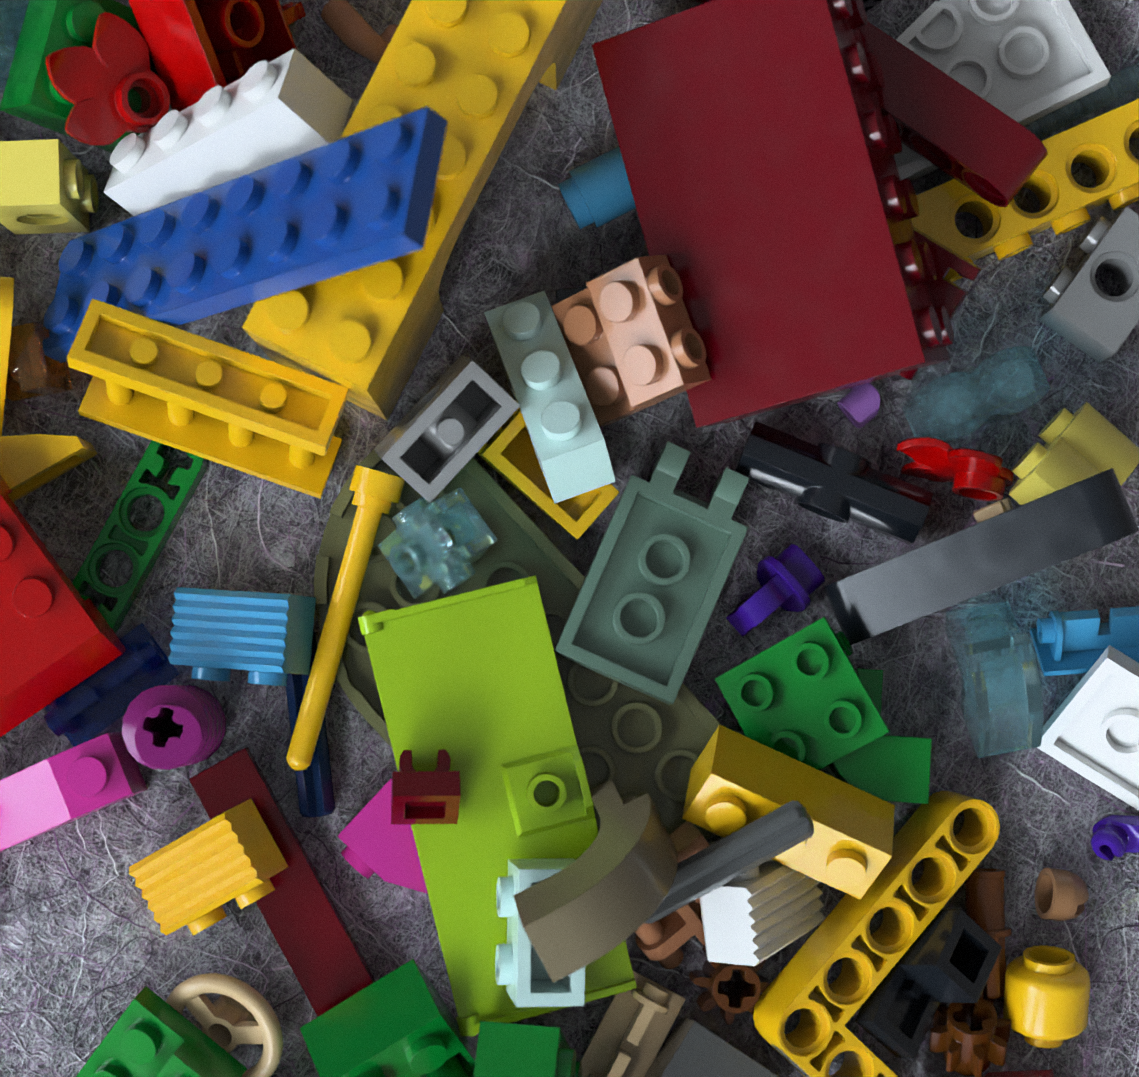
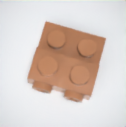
M666 255L637 257L587 282L588 288L552 305L557 323L599 426L612 424L712 379L705 362V345L700 335L693 329L682 299L683 287L676 271L670 266Z

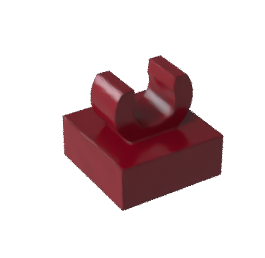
M403 750L399 760V771H392L391 825L457 824L461 797L460 771H450L451 760L446 750H438L437 766L434 771H416L412 766V750Z

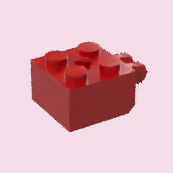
M128 0L142 36L147 42L157 73L168 88L171 108L179 112L199 102L203 95L211 88L218 85L224 88L244 77L247 71L259 61L266 60L269 63L294 48L297 50L289 25L306 15L302 2L292 1L280 4L279 0Z

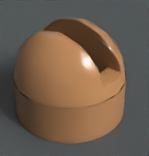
M1042 869L1035 886V907L1038 916L1044 920L1066 921L1077 918L1082 914L1085 909L1084 903L1089 899L1086 883L1076 873L1065 869Z

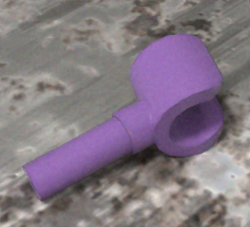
M871 383L849 388L851 391L837 402L844 416L858 429L865 426L879 412L880 394Z

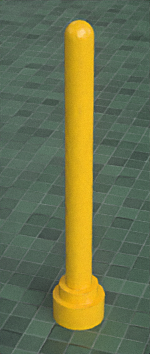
M359 465L355 466L349 490L355 491L352 504L357 505V510L286 755L287 764L293 770H305L312 762L382 513L389 514L392 502L399 504L405 480L401 477Z

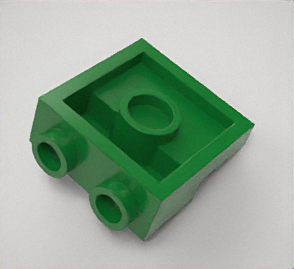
M146 986L133 999L76 1077H241L247 1068Z

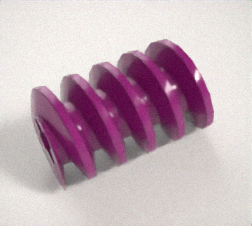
M158 685L142 691L130 702L123 717L122 736L128 752L137 762L151 769L171 770L204 761L220 748L226 735V716L221 703L209 691L192 685ZM170 716H173L175 723L183 725L181 736H178L177 730L168 727Z

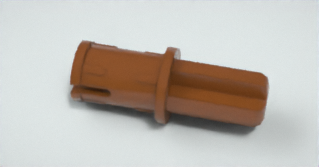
M975 868L965 880L966 914L1002 947L980 996L985 1000L1004 996L1006 972L1005 937L1012 935V928L1005 927L1004 877H1006V870L996 868Z

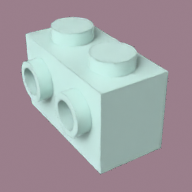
M573 858L508 859V876H498L496 886L498 917H507V944L496 945L495 976L497 985H506V992L516 1007L585 1006V967L553 983L522 926L513 895L563 870L575 861Z

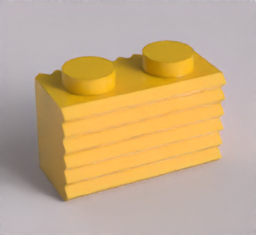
M249 799L129 867V875L135 878V886L142 890L141 897L148 901V909L154 912V921L160 924L161 933L167 936L187 925L193 936L227 917L222 907L224 903L235 898L238 906L242 909L274 891L275 888L269 878L289 866L252 799Z

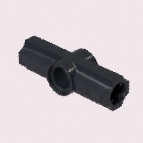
M755 421L735 469V472L749 477L750 480L766 488L777 490L796 498L795 503L808 511L841 523H848L849 520L909 545L914 543L924 524L934 494L924 490L922 487L904 482L900 478L870 468L871 462L853 452L826 443H818V446L757 421Z

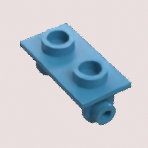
M1139 606L1110 608L1109 621L1107 623H1100L1101 617L1098 609L1067 612L1054 610L1049 612L1047 618H1038L1037 628H1030V635L1043 675L1056 676L1087 673L1109 645L1139 663Z

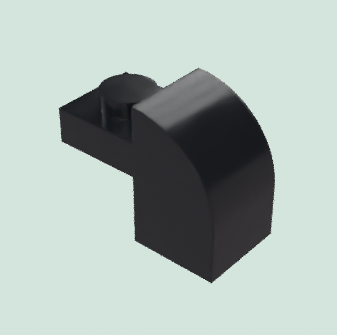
M962 909L940 910L862 1004L855 1021L896 1058L915 1059L940 1002L978 1003L1002 947Z

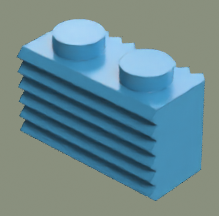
M177 587L174 591L176 601L172 607L175 614L171 618L174 626L170 631L173 639L169 644L172 652L168 656V660L173 665L192 666L191 679L230 682L231 669L249 670V684L287 686L288 673L309 675L315 597Z

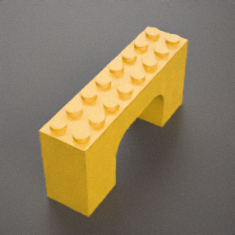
M412 0L340 139L427 106L448 121L424 249L256 301L242 328L273 362L349 388L347 401L388 421L444 311L439 296V286L448 259L465 222L536 85L539 82L557 91L603 0Z

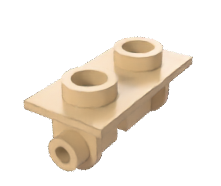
M633 970L637 988L614 995L580 1061L582 1062V1077H645L686 998Z

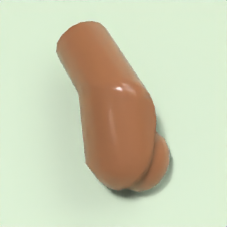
M330 0L324 6L321 13L322 20L349 49L377 65L399 26L391 24L379 35L347 0Z

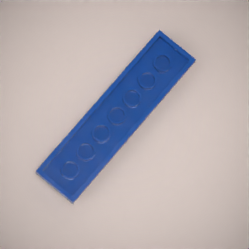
M427 106L70 240L59 259L58 266L61 273L54 300L50 303L44 316L46 330L40 353L59 363L67 361V355L92 298L177 327L424 249L448 121Z

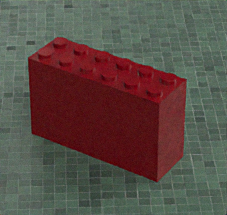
M712 0L591 44L649 256H667L670 266L676 271L683 287L682 299L693 329L700 335L705 345V362L712 379L686 390L696 428L737 421L950 360L946 346L954 344L953 329L945 307L939 306L935 308L929 282L937 279L936 267L928 244L926 242L918 244L911 218L919 216V205L909 178L900 180L894 155L902 152L901 139L892 115L883 116L876 91L885 88L884 77L875 52L873 50L865 52L859 27L867 25V15L862 0Z

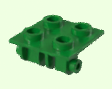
M826 617L817 620L715 678L718 687L746 737L817 770L890 732L848 657L853 654L849 640L842 631L835 634Z

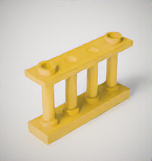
M92 298L67 355L70 368L93 375L78 409L79 415L321 499L342 444V439L333 436L346 403L349 388Z

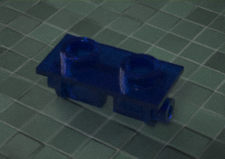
M143 623L119 639L127 649L122 655L44 707L48 712L44 715V720L49 728L57 736L64 734L73 747L91 740L125 715L130 702L142 691L158 685H166L180 675L176 667L170 664L168 656Z

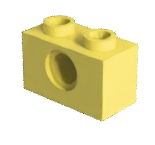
M59 139L0 141V223L15 235L90 232L89 213H96L98 210V186L95 176L93 174L88 175V170L81 164L80 159H77Z

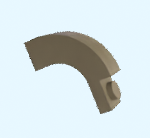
M612 779L590 789L592 800L601 820L600 831L594 842L577 860L563 870L513 895L522 926L553 983L594 962L625 941L650 918L668 894L677 873L678 854L648 793L638 798L632 795L622 800Z

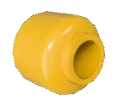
M1047 945L1026 948L1022 956L1016 957L1006 967L1003 1017L1010 1019L1012 1030L1024 1035L1025 1042L1032 1046L1045 1049L1062 1046L1063 1040L1077 1037L1087 1027L1091 985L1089 972L1079 962H1076L1075 955L1066 949Z

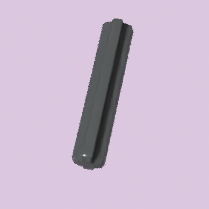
M790 801L679 862L674 882L668 894L645 923L652 924L812 837L814 834V824L806 808L799 801Z

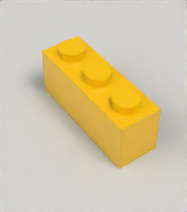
M719 724L691 768L682 819L725 838L788 802L799 801L806 808L813 821L814 834L809 839L775 856L772 860L857 899H861L892 857L895 805Z

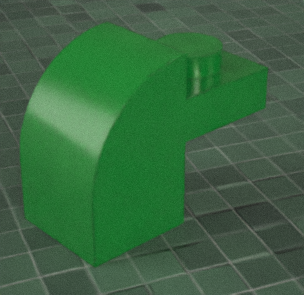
M855 668L881 714L883 670ZM883 735L829 764V767L839 780L882 800L928 804L932 738Z

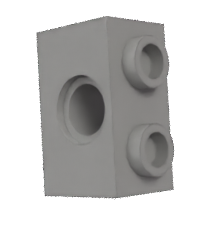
M1127 206L1110 221L1103 216L1097 219L1078 245L1079 248L1086 252L1083 259L1074 271L1064 266L1042 295V298L1050 304L1038 320L1098 363L1116 354L1139 322V215ZM1098 268L1108 269L1117 276L1120 283L1118 296L1106 295L1098 288L1095 281V273Z
M461 355L375 447L374 451L423 498L431 503L520 405L473 360Z

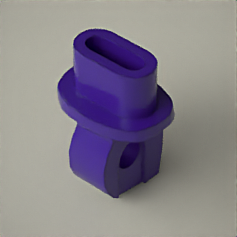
M790 544L776 558L767 555L758 563L757 579L761 587L731 612L726 619L743 637L779 606L785 611L802 612L810 606L811 600L809 595L825 582V577L797 545Z

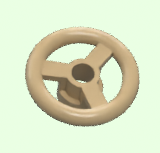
M205 973L186 979L170 993L166 1002L181 1015L186 1006L201 1024L202 1032L226 1052H231L237 1045L263 1044L260 1059L253 1067L246 1070L241 1077L272 1076L282 1056V1029L273 1008L255 988L232 976L219 973ZM217 993L221 995L212 1003L205 994Z

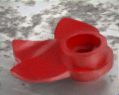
M108 12L99 14L95 25L92 48L86 46L66 47L56 50L46 57L47 72L53 87L63 98L74 104L66 120L65 132L82 143L92 146H103L112 144L126 131L130 133L148 132L150 128L154 127L168 113L170 94L163 80L150 70L147 42L134 27L117 15ZM131 89L137 91L141 97L142 104L138 112H134L128 103V92Z
M933 437L907 438L897 444L896 451L903 452L914 460L901 467L902 474L942 483L953 482L952 492L959 496L982 501H999L1004 498L1005 487L1013 484L1014 473L1002 466L1003 459L997 455L964 447L953 449L948 443Z

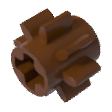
M704 946V947L702 948V950H703L704 956L707 958V955H706V946ZM706 959L702 970L690 971L689 977L692 982L707 989L696 1000L703 1012L709 1011L718 1004L721 1017L727 1025H732L735 1013L749 1011L753 1015L755 1004L761 992H764L771 984L767 978L756 974L764 966L766 959L756 966L709 962ZM737 970L743 977L742 981L732 982L729 992H724L719 985V981L730 980L732 971Z
M980 997L978 1003H951L948 1008L941 1005L938 1006L933 1019V1027L930 1029L929 1051L943 1052L947 1072L955 1071L963 1075L981 1077L982 1072L987 1070L991 1063L1004 1066L1008 1047L1007 1043L1010 1037L1011 1020L1006 1018L997 1019L993 1000H985Z

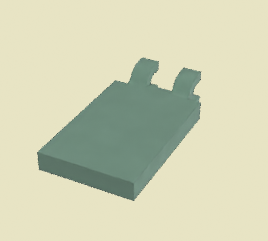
M669 441L665 444L664 449H661L648 482L634 475H631L628 479L555 645L554 652L558 656L671 705L674 704L749 528L731 520L749 481V477L725 468L722 475H718L707 502L675 488L691 451Z

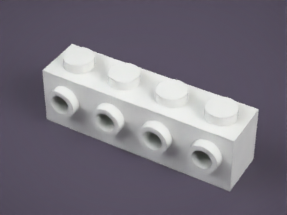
M295 48L269 63L266 60L259 61L247 71L244 77L224 88L220 85L211 88L203 95L199 102L181 112L177 110L168 112L148 132L139 135L131 133L125 136L117 144L110 156L109 162L113 168L103 192L130 214L137 216L339 140L342 136L352 99Z

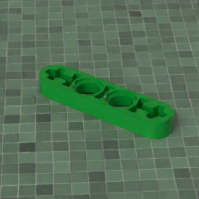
M152 440L73 580L72 584L84 600L90 598L93 603L96 600L94 597L84 596V591L88 584L99 594L118 599L114 609L108 604L103 603L98 607V611L115 634L202 480L209 463L207 459L186 452L190 458L194 459L192 466L188 470L178 467L168 481V484L180 488L174 499L165 490L145 484L150 473L162 480L170 465V462L162 457L164 450L168 446ZM143 496H155L164 507L163 520L157 528L151 531H140L131 521L130 511L132 505ZM113 551L125 552L133 563L131 578L120 587L108 586L100 576L99 567L101 561L107 554Z

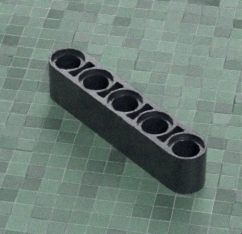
M1113 468L838 580L823 588L841 631L845 634L850 644L853 645L1138 532L1139 528Z

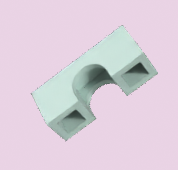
M545 290L484 312L499 359L515 401L520 405L519 408L554 504L616 482L605 439Z

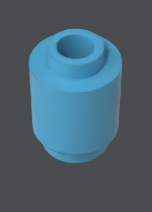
M619 146L570 170L571 178L558 184L560 192L579 229L592 223L598 228L636 209Z

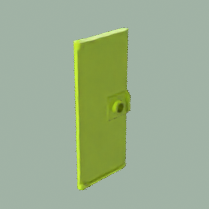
M536 575L399 609L393 608L380 612L366 611L361 617L357 618L361 634L365 636L397 770L399 771V760L403 750H412V766L416 771H434L437 766L438 750H446L451 760L450 771H460L461 797L458 823L411 824L458 1014L456 1020L460 1036H476L479 1033L480 1021L512 1023L571 1007H516L506 992V985H497L495 976L496 945L507 944V917H498L496 886L498 876H508V859L573 858L577 860L591 846L599 833L591 792L577 745ZM623 941L610 952L585 966V1003L637 988L626 941Z

